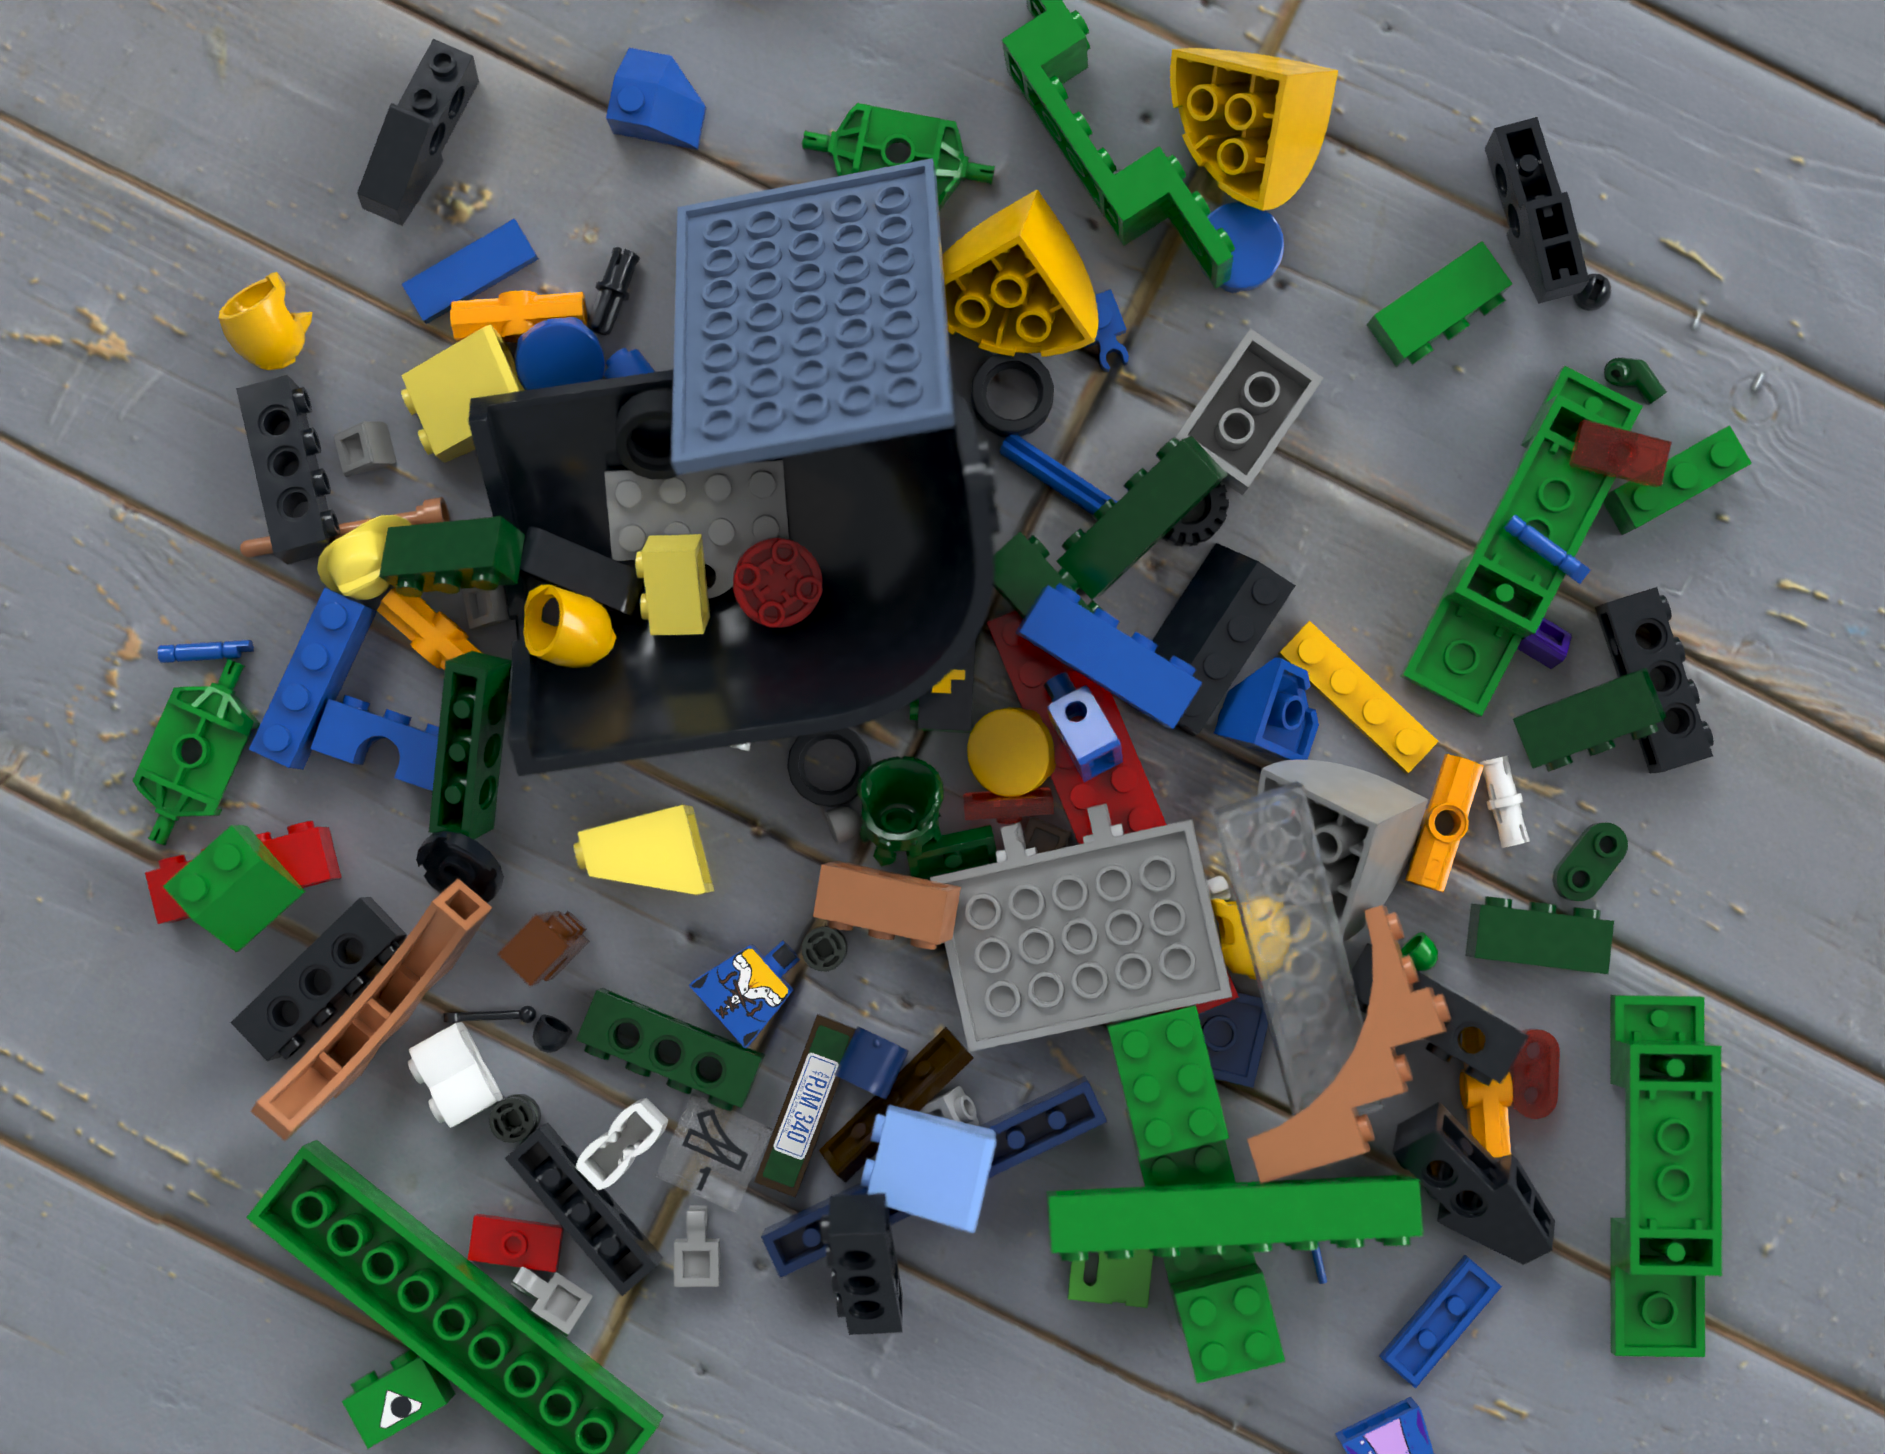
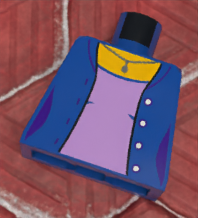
M1408 1397L1335 1433L1347 1454H1434L1422 1411L1412 1397Z

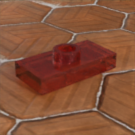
M1582 420L1579 424L1569 466L1658 488L1662 485L1672 442Z
M1049 787L1037 788L1029 793L1015 797L1000 796L990 791L971 792L963 795L965 820L996 818L997 823L1012 824L1021 822L1023 820L1022 816L1054 814L1053 796Z

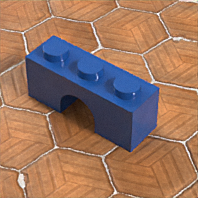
M344 695L342 702L328 699L310 749L352 764L363 765L369 748L376 741L388 738L397 746L400 755L399 765L394 778L433 791L438 726L428 723L425 731L409 726L412 717L386 709L384 716L374 714L368 711L369 702L348 695Z

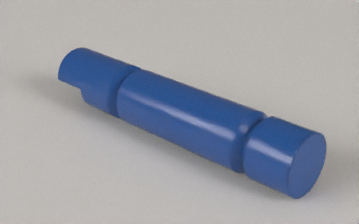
M1515 514L1505 525L1504 530L1514 537H1518L1519 541L1548 562L1558 566L1562 572L1580 584L1591 571L1590 568L1572 555H1567L1565 550L1532 526L1526 525V522Z
M251 640L225 641L224 643L177 644L176 646L160 645L158 647V659L160 663L175 662L176 660L178 662L217 660L224 657L226 659L241 658L242 652H254V647Z

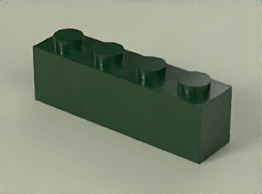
M1192 436L1184 438L1180 442L1174 437L1156 453L1155 456L1160 461L1149 472L1144 468L1136 472L1124 484L1128 492L1117 503L1112 498L1109 499L1093 514L1092 517L1097 522L1086 533L1080 528L1062 544L1061 547L1066 552L1056 562L1071 574L1091 600L1105 593L1228 476Z

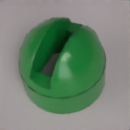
M1424 932L1414 935L1401 948L1403 957L1411 956L1417 971H1428L1435 966L1438 960V949Z

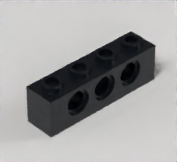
M288 375L236 388L273 554L286 564L320 556L324 548L335 540V536L340 535V526L335 512L332 509H328L325 495L331 493L327 474L323 468L319 469L316 454L321 453V445L315 429L309 427L306 414L312 412V406L308 393L304 387L299 388ZM290 421L286 432L281 435L274 434L276 427L281 422ZM299 461L297 471L293 475L285 477L284 470L286 466L291 462ZM302 502H309L307 512L301 517L293 518L296 506Z
M1655 587L1596 606L1595 610L1617 677L1619 678L1645 667L1650 676L1654 668L1659 669L1664 674L1666 682L1661 691L1656 690L1665 713L1671 710L1679 718V727L1674 734L1669 732L1665 728L1663 721L1656 723L1659 731L1638 739L1649 773L1665 772L1712 757L1713 754L1710 746L1714 744L1713 735L1707 722L1701 721L1696 706L1700 702L1698 689L1692 679H1687L1682 663L1686 660L1685 650L1680 639L1673 636L1669 624L1672 613L1666 597L1660 595L1658 588ZM1639 626L1646 628L1651 634L1652 642L1648 649L1642 648L1636 641L1635 634Z
M360 897L258 995L231 1024L266 1061L274 1060L281 1056L285 1060L290 1058L305 1044L306 1041L301 1036L313 1025L320 1028L327 1023L338 1011L334 1005L345 994L352 997L358 993L370 980L366 974L377 963L381 966L386 965L400 947L398 943L407 934L371 897ZM352 938L359 940L364 949L363 956L357 963L351 961L346 954L347 943ZM320 969L326 971L331 978V987L326 993H321L314 985L315 974ZM288 1000L293 1002L299 1010V1017L294 1024L288 1023L282 1015L283 1005Z
M1369 943L1365 946L1341 988L1342 991L1350 995L1347 1003L1365 1014L1368 1012L1373 984L1372 944ZM1417 971L1419 982L1412 983L1414 991L1430 987L1433 988L1435 996L1443 994L1451 1016V1020L1444 1022L1447 1032L1424 1038L1429 1041L1425 1049L1448 1063L1452 1056L1469 1065L1465 1073L1487 1086L1491 1084L1492 1080L1500 1084L1503 1083L1530 1036ZM1472 1026L1480 1029L1485 1036L1483 1049L1475 1054L1464 1050L1460 1042L1462 1032Z
M549 1123L540 1127L505 1157L507 1162L621 1296L625 1295L660 1263L663 1258L662 1255L605 1189L597 1190L576 1168L579 1158Z
M886 1193L830 1196L829 1215H821L822 1243H826L827 1267L832 1269V1291L837 1293L838 1318H846L849 1335L903 1332V1291Z

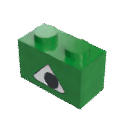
M411 1349L391 1360L390 1364L393 1369L378 1377L375 1370L351 1383L353 1392L342 1401L367 1449L446 1405L456 1394L448 1379Z

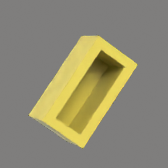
M702 534L648 536L642 551H638L636 554V573L638 578H644L645 593L641 594L640 610L642 619L649 620L650 635L704 634L710 618Z

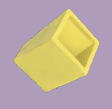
M491 324L401 375L406 385V389L401 390L404 403L411 415L418 414L423 429L418 430L420 441L428 455L434 453L444 463L475 450L468 423L471 398L526 391L518 379L515 361L507 342Z
M679 805L578 832L580 842L574 843L575 856L579 868H587L588 876L695 895L714 891L693 806Z

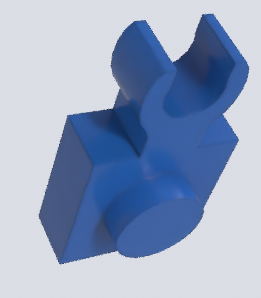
M1111 289L1095 295L1099 319L1098 331L1095 342L1084 346L1088 348L1096 344L1098 345L1100 350L1099 365L1105 373L1110 370L1109 364L1106 361L1107 354L1112 352L1119 354L1124 366L1127 365L1129 360L1126 348L1116 339L1117 336L1126 333L1127 329Z

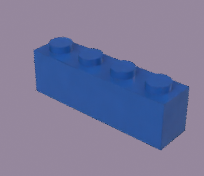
M1058 583L1055 589L1049 585L1043 587L1015 633L1162 726L1174 729L1202 684L1201 681L1193 677L1196 669L1175 656H1172L1170 661L1154 652L1158 645L1137 632H1134L1132 637L1116 628L1120 621L1102 609L1096 608L1091 613L1078 604L1081 597L1064 585Z
M327 588L323 589L249 750L288 768L304 769L312 752L310 748L328 699H337L377 613L376 610Z

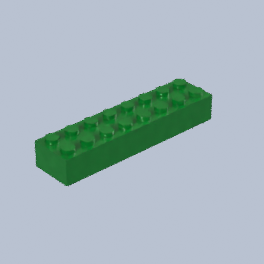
M1404 1174L1272 1180L1265 1183L1247 1181L1046 1191L1049 1247L1051 1253H1059L1061 1261L1088 1260V1252L1104 1251L1107 1259L1133 1258L1134 1250L1149 1249V1252H1152L1154 1257L1179 1256L1180 1247H1194L1202 1255L1226 1253V1245H1240V1248H1244L1245 1252L1251 1253L1272 1251V1243H1285V1246H1290L1291 1250L1319 1249L1318 1241H1330V1244H1336L1337 1248L1365 1247L1364 1239L1374 1238L1376 1242H1383V1246L1411 1245L1410 1237L1423 1236L1419 1179Z

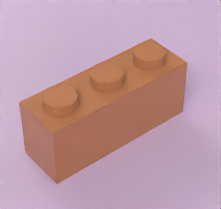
M833 861L821 864L813 917L827 920V926L833 929L851 931L853 926L869 929L868 935L874 938L894 940L895 935L911 938L910 945L936 949L937 944L952 940L961 887L842 861Z

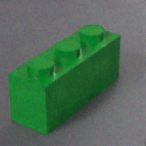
M1481 241L1376 313L1366 325L1396 367L1407 359L1414 365L1434 351L1431 343L1444 335L1449 341L1468 328L1470 324L1466 319L1480 310L1483 316H1486L1503 304L1506 300L1502 294L1513 283L1483 241Z
M1729 425L1609 492L1603 504L1621 535H1624L1749 466L1752 462Z

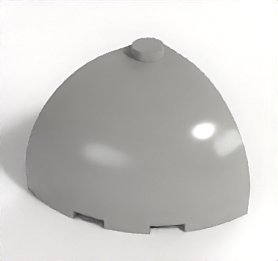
M1285 760L1276 762L1262 768L1258 784V823H1263L1264 832L1269 847L1264 852L1279 885L1285 883L1293 897L1300 904L1296 907L1298 911L1325 935L1341 944L1355 936L1367 925L1364 910L1383 905L1390 896L1409 860L1429 799L1378 775L1342 764L1318 760Z

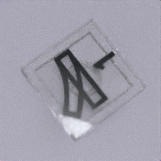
M692 1093L655 1177L736 1213L773 1129L734 1111L716 1107L707 1102V1099Z

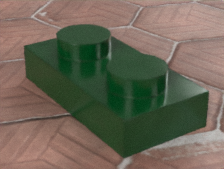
M991 825L941 835L938 842L930 839L922 846V855L911 858L910 852L906 851L911 876L930 880V877L997 862V850Z

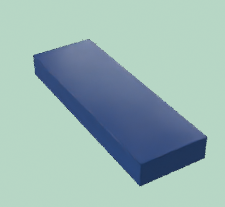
M514 218L402 283V286L425 324H428L449 312L452 301L469 300L537 261L539 258Z
M1464 1255L1381 1352L1379 1357L1416 1389L1502 1286L1468 1256Z

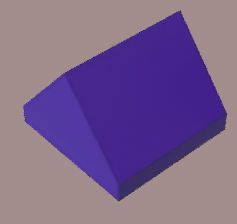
M1543 617L1536 633L1522 638L1517 649L1552 669L1566 658L1572 635Z

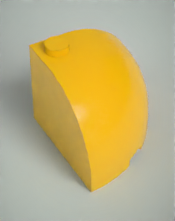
M1205 48L1172 49L1170 64L1173 108L1179 109L1180 118L1185 130V134H1182V137L1198 166H1204L1212 177L1219 182L1217 186L1222 191L1247 206L1264 211L1277 208L1287 202L1308 177L1320 152L1330 118L1338 70L1247 52Z
M1038 189L981 222L942 254L947 327L950 334L953 335L956 331L964 337L978 342V348L1009 356H1014L1015 352L1041 353V357H1047L1074 351L1095 342L1099 319L1096 298L1089 275L1070 236Z

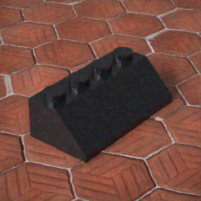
M1215 543L1152 639L1158 645L1154 651L1156 654L1167 661H1170L1172 656H1175L1196 669L1193 677L1202 682L1176 724L1177 727L1193 737L1201 732L1296 586L1261 562L1218 543Z

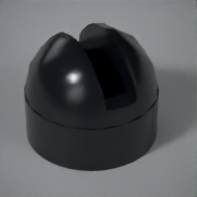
M1592 273L1588 274L1589 282L1583 291L1573 295L1576 304L1587 311L1601 308L1611 296V285L1608 279L1601 274ZM1595 282H1597L1600 288L1595 301L1588 298Z
M544 1014L541 1015L536 1023L532 1037L535 1046L540 1051L552 1053L564 1047L572 1034V1030L561 1020Z

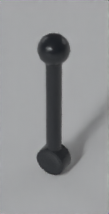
M527 1005L520 1010L443 1013L444 1022L521 1019L524 1023H531L536 1018V1010L532 1006Z

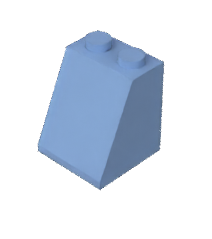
M892 1105L888 1106L886 1116L877 1114L871 1141L880 1144L876 1160L866 1159L860 1186L868 1187V1194L886 1193L888 1207L974 1233L996 1143L995 1130Z

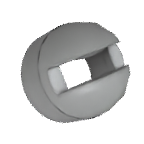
M841 806L825 812L828 827L837 845L853 839L859 832L861 821L855 810Z

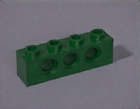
M470 651L445 662L428 831L430 833L450 831L476 839L494 829L512 660Z
M605 988L596 990L576 1038L577 1041L586 1044L584 1051L590 1055L604 1060H609L611 1055L627 1061L625 1068L636 1074L650 1077L651 1072L667 1077V1086L686 1094H691L692 1089L701 1091L709 1095L707 1102L728 1111H732L734 1105L739 1108L744 1106L765 1056L761 1052L748 1047L744 1048L739 1043ZM622 1023H632L639 1030L640 1038L636 1046H626L619 1040L618 1029ZM663 1040H673L679 1045L681 1056L678 1062L667 1063L661 1059L658 1050ZM710 1056L719 1060L722 1065V1074L719 1079L709 1080L702 1076L699 1070L702 1058Z

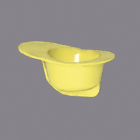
M381 515L368 520L346 535L334 540L324 548L318 557L317 571L321 581L330 590L356 600H369L378 597L390 585L379 577L387 530L389 527L412 524L407 519L396 515Z

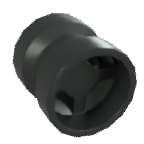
M821 926L813 929L805 936L802 943V956L810 968L827 972L835 969L844 961L848 944L845 936L839 930L828 926Z
M515 1094L501 1100L493 1107L490 1113L489 1125L492 1133L503 1142L515 1143L522 1141L532 1134L540 1124L541 1112L539 1105L533 1098L525 1094Z

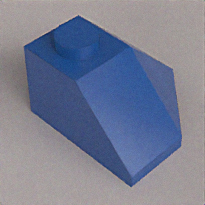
M629 48L614 76L606 120L613 134L698 150L706 106L671 55Z
M1275 657L1227 692L1223 707L1219 712L1214 734L1241 746L1283 760H1308L1319 726L1316 709L1309 708L1305 690L1311 687L1308 671L1281 658Z

